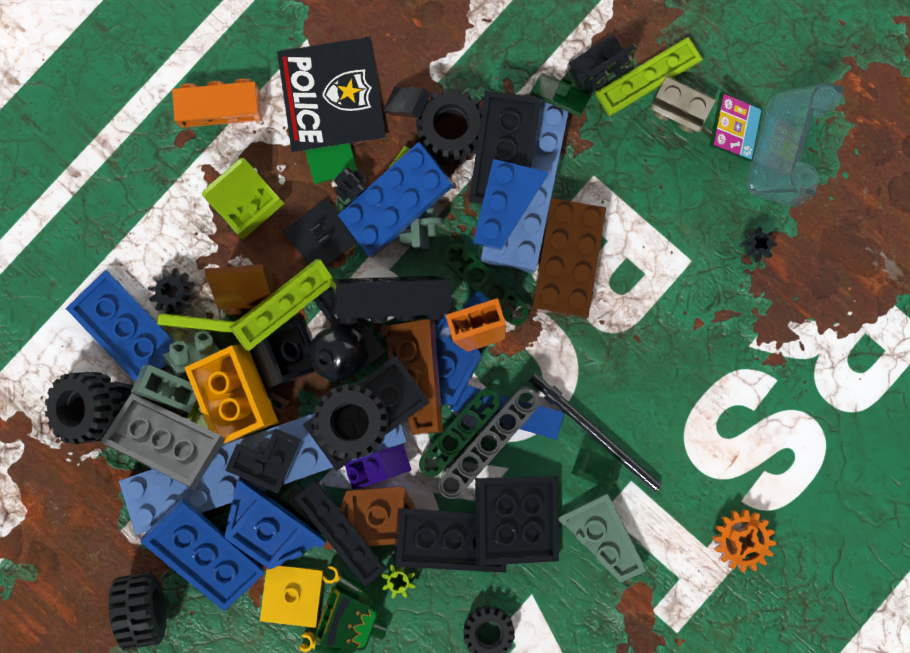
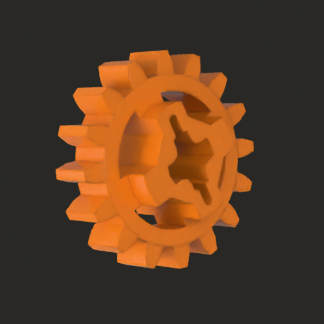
M742 509L741 516H739L737 511H731V519L722 516L721 519L724 525H715L714 528L719 531V535L712 536V540L717 541L719 545L715 546L713 550L723 553L719 560L723 563L729 560V568L734 570L738 564L739 571L745 572L747 566L751 570L757 571L756 563L759 562L765 566L767 564L764 559L765 555L773 556V553L768 549L769 546L776 545V542L769 540V536L775 532L772 529L765 528L769 523L768 520L762 519L758 521L760 514L754 512L749 517V511ZM745 522L740 528L731 529L735 524ZM758 530H759L760 535H761V543H759V540H758V537H757V532H758ZM741 536L749 540L747 545L739 541ZM726 538L729 539L731 544L730 551H728L726 545ZM756 552L753 557L745 559L747 554Z

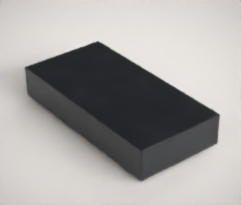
M394 86L383 111L392 116L419 118L430 96V92L424 88Z

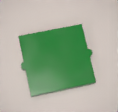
M350 143L305 150L315 185L334 180L346 168H350L353 172L357 169Z

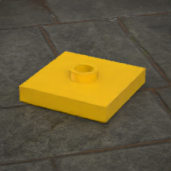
M279 565L272 569L266 567L260 621L316 628L324 570Z

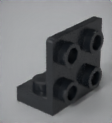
M613 34L570 61L567 67L584 92L590 89L597 91L608 82L607 78L614 74L618 77L630 68L629 64L634 60L633 56L637 47L635 44H632L623 49Z

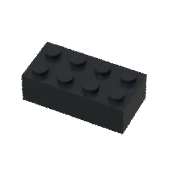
M441 275L330 279L331 313L341 320L342 323H358L359 318L370 319V322H386L387 317H397L399 321L416 320L417 315L427 316L429 320L444 319V314L452 313L451 279Z

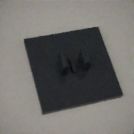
M327 198L283 231L308 264H311L316 259H320L325 267L358 243Z

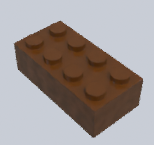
M551 198L531 311L586 320L589 317L606 207Z

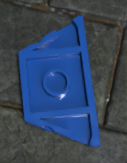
M444 314V319H439L435 325L441 406H457L483 356L478 349L465 351L453 342L446 319L447 314Z
M241 477L237 479L224 537L229 542L268 569L275 568L286 560L298 558L303 555L304 551L315 546L321 548L326 544V538L245 479Z

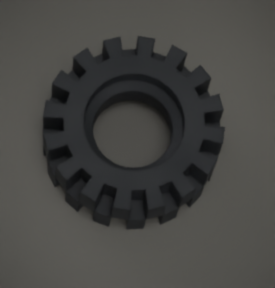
M484 605L483 608L478 607L473 613L471 612L468 615V619L464 624V641L470 653H507V650L513 646L512 642L515 639L512 620L499 607H489V605ZM485 622H493L500 629V636L493 643H484L478 637V629Z

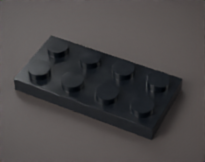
M485 90L469 197L470 204L482 205L493 159L531 168L541 98Z
M397 356L357 384L376 393L381 401L384 402L389 416V428L386 435L430 403ZM355 404L341 407L334 419L337 433L343 438L350 440L361 437L366 432L369 424L365 410ZM313 417L303 424L336 471L353 460L338 458V456L331 455L327 452V449L321 447L318 443L319 439L313 431L315 430V425L312 424Z
M398 508L393 566L506 573L507 564L476 565L475 513Z

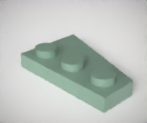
M608 493L558 516V520L596 556L620 583L646 571V567Z

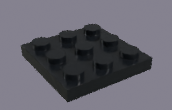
M558 476L475 478L476 565L559 561Z

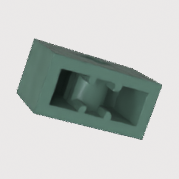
M151 365L141 367L131 390L136 395L182 414L191 413L197 399L190 382Z

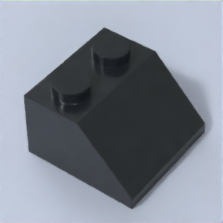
M302 318L284 323L250 350L266 391L316 372L310 363L309 350L311 340Z

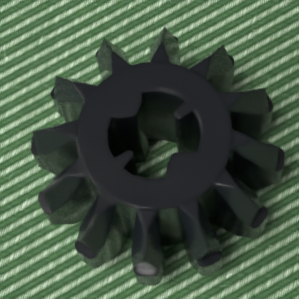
M173 268L170 274L168 270L163 269L161 272L162 279L157 276L152 278L157 283L156 286H148L149 291L155 292L154 295L149 297V301L157 302L155 306L157 311H162L165 308V314L172 315L174 310L177 314H183L182 305L191 308L192 304L187 301L188 298L197 297L196 293L189 291L196 284L193 281H188L190 275L186 272L180 275L179 269ZM170 287L177 288V292H174L176 294L175 297L168 296V291L171 292L169 290Z

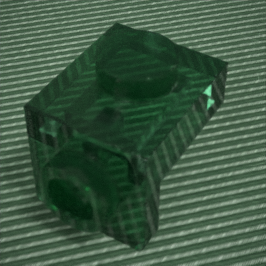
M581 448L571 474L612 490L619 478L622 464Z

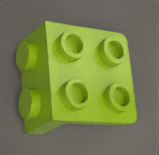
M241 158L231 165L229 169L202 192L205 200L225 219L242 240L284 204L245 158Z

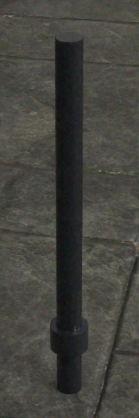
M537 373L529 379V382L545 395L543 398L551 405L555 404L653 492L659 489L661 483L562 396L563 392L555 385L552 387Z

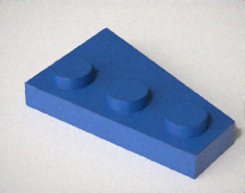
M493 159L473 244L502 250L539 188L549 175V172Z

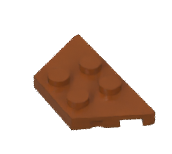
M404 486L347 490L340 507L370 546L395 544L398 508L417 509ZM326 540L324 550L334 549L331 546V544Z

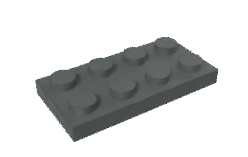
M131 393L101 440L106 446L193 490L196 489L225 441L221 435Z

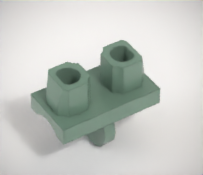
M429 208L411 224L410 230H404L399 234L400 244L420 250H429V237L436 236V227L444 225L443 218H435V208Z
M203 330L196 333L194 341L189 344H185L184 341L170 344V351L163 354V360L172 368L174 374L180 377L186 374L184 367L221 350L214 343L210 334Z

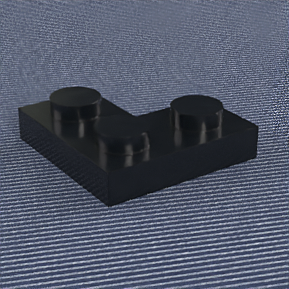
M275 428L264 454L241 444H236L225 471L273 492L280 493L303 440Z

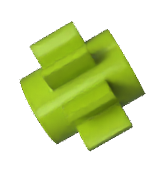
M392 563L390 565L392 572L390 574H382L384 579H388L382 589L387 590L389 588L392 591L393 599L396 593H402L406 598V589L408 587L415 588L416 586L415 583L410 582V578L415 575V571L408 573L405 570L406 567L396 569ZM398 574H402L403 581L407 583H401L400 587H396L395 580L391 579V577L396 578Z

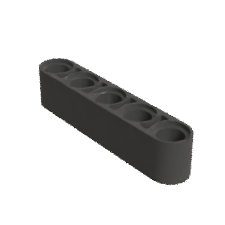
M530 386L519 387L443 472L439 481V491L444 497L454 499L460 496L539 406V397L534 388ZM522 393H530L534 396V402L530 406L525 407L519 404L518 398ZM511 414L516 421L512 427H503L499 422L501 416ZM486 435H492L497 440V444L493 448H485L481 444V439ZM472 456L477 459L478 465L474 469H467L462 463L463 459ZM452 477L457 479L460 485L457 489L450 490L446 488L444 481Z

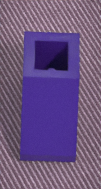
M403 444L358 458L345 465L347 477L353 490L412 470Z

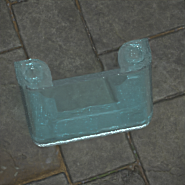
M820 83L778 91L770 98L746 180L747 189L752 195L794 208L815 196L819 175L813 166L800 162L812 117L821 118L824 112L835 109L841 101L844 91L843 86L832 83Z

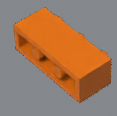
M238 79L233 84L213 81L209 82L208 86L199 87L195 84H183L180 88L172 89L174 121L180 128L262 121L260 91L257 84L251 82L250 79Z

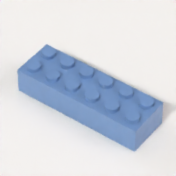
M540 103L531 168L549 172V175L539 188L502 250L483 247L481 257L483 264L531 274L535 273L568 116L567 111L549 103Z

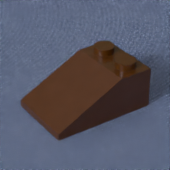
M264 265L205 268V276L217 308L223 312L226 311L227 316L243 315V310H252L277 290L276 275Z

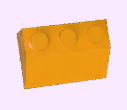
M242 345L229 346L184 367L208 429L221 435L225 439L223 444L278 423L252 355Z

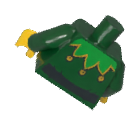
M328 567L335 572V578L330 580L323 576V580L329 584L337 583V587L332 586L316 633L306 632L301 635V637L310 640V646L300 644V650L307 652L313 648L316 653H354L356 650H365L370 637L383 640L387 632V624L376 621L378 611L373 607L371 596L361 584L346 575L341 576V572L337 567Z

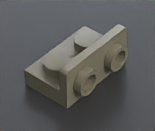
M666 75L650 109L655 111L654 116L668 122L669 119H672L679 123L678 127L691 134H693L694 130L700 133L716 99Z

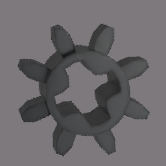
M346 168L334 179L337 185L334 191L343 201L349 198L353 202L367 189L364 185L367 182L366 176L358 168L354 172L350 168Z
M761 227L756 228L755 235L747 231L744 235L748 240L740 244V247H745L747 252L744 257H754L755 263L761 261L762 254L767 259L772 257L773 255L769 250L777 246V243L772 242L771 239L773 232L763 233ZM760 240L762 244L760 249L757 250L754 246L757 243L756 241Z

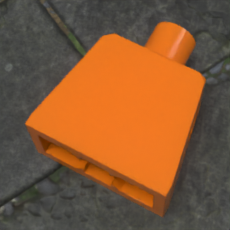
M498 298L446 315L453 342L465 351H472L505 339L506 322Z

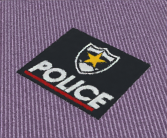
M371 37L277 51L291 152L386 138Z

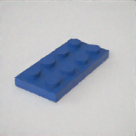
M418 142L338 216L368 257L374 258L455 185L426 147Z
M105 270L65 308L134 381H136L142 366L151 365L160 370H164L168 366L163 360V354L170 351V344L177 341L161 325L157 324L152 315L109 271Z
M183 498L141 537V543L223 611L265 574L263 566L225 539V534Z

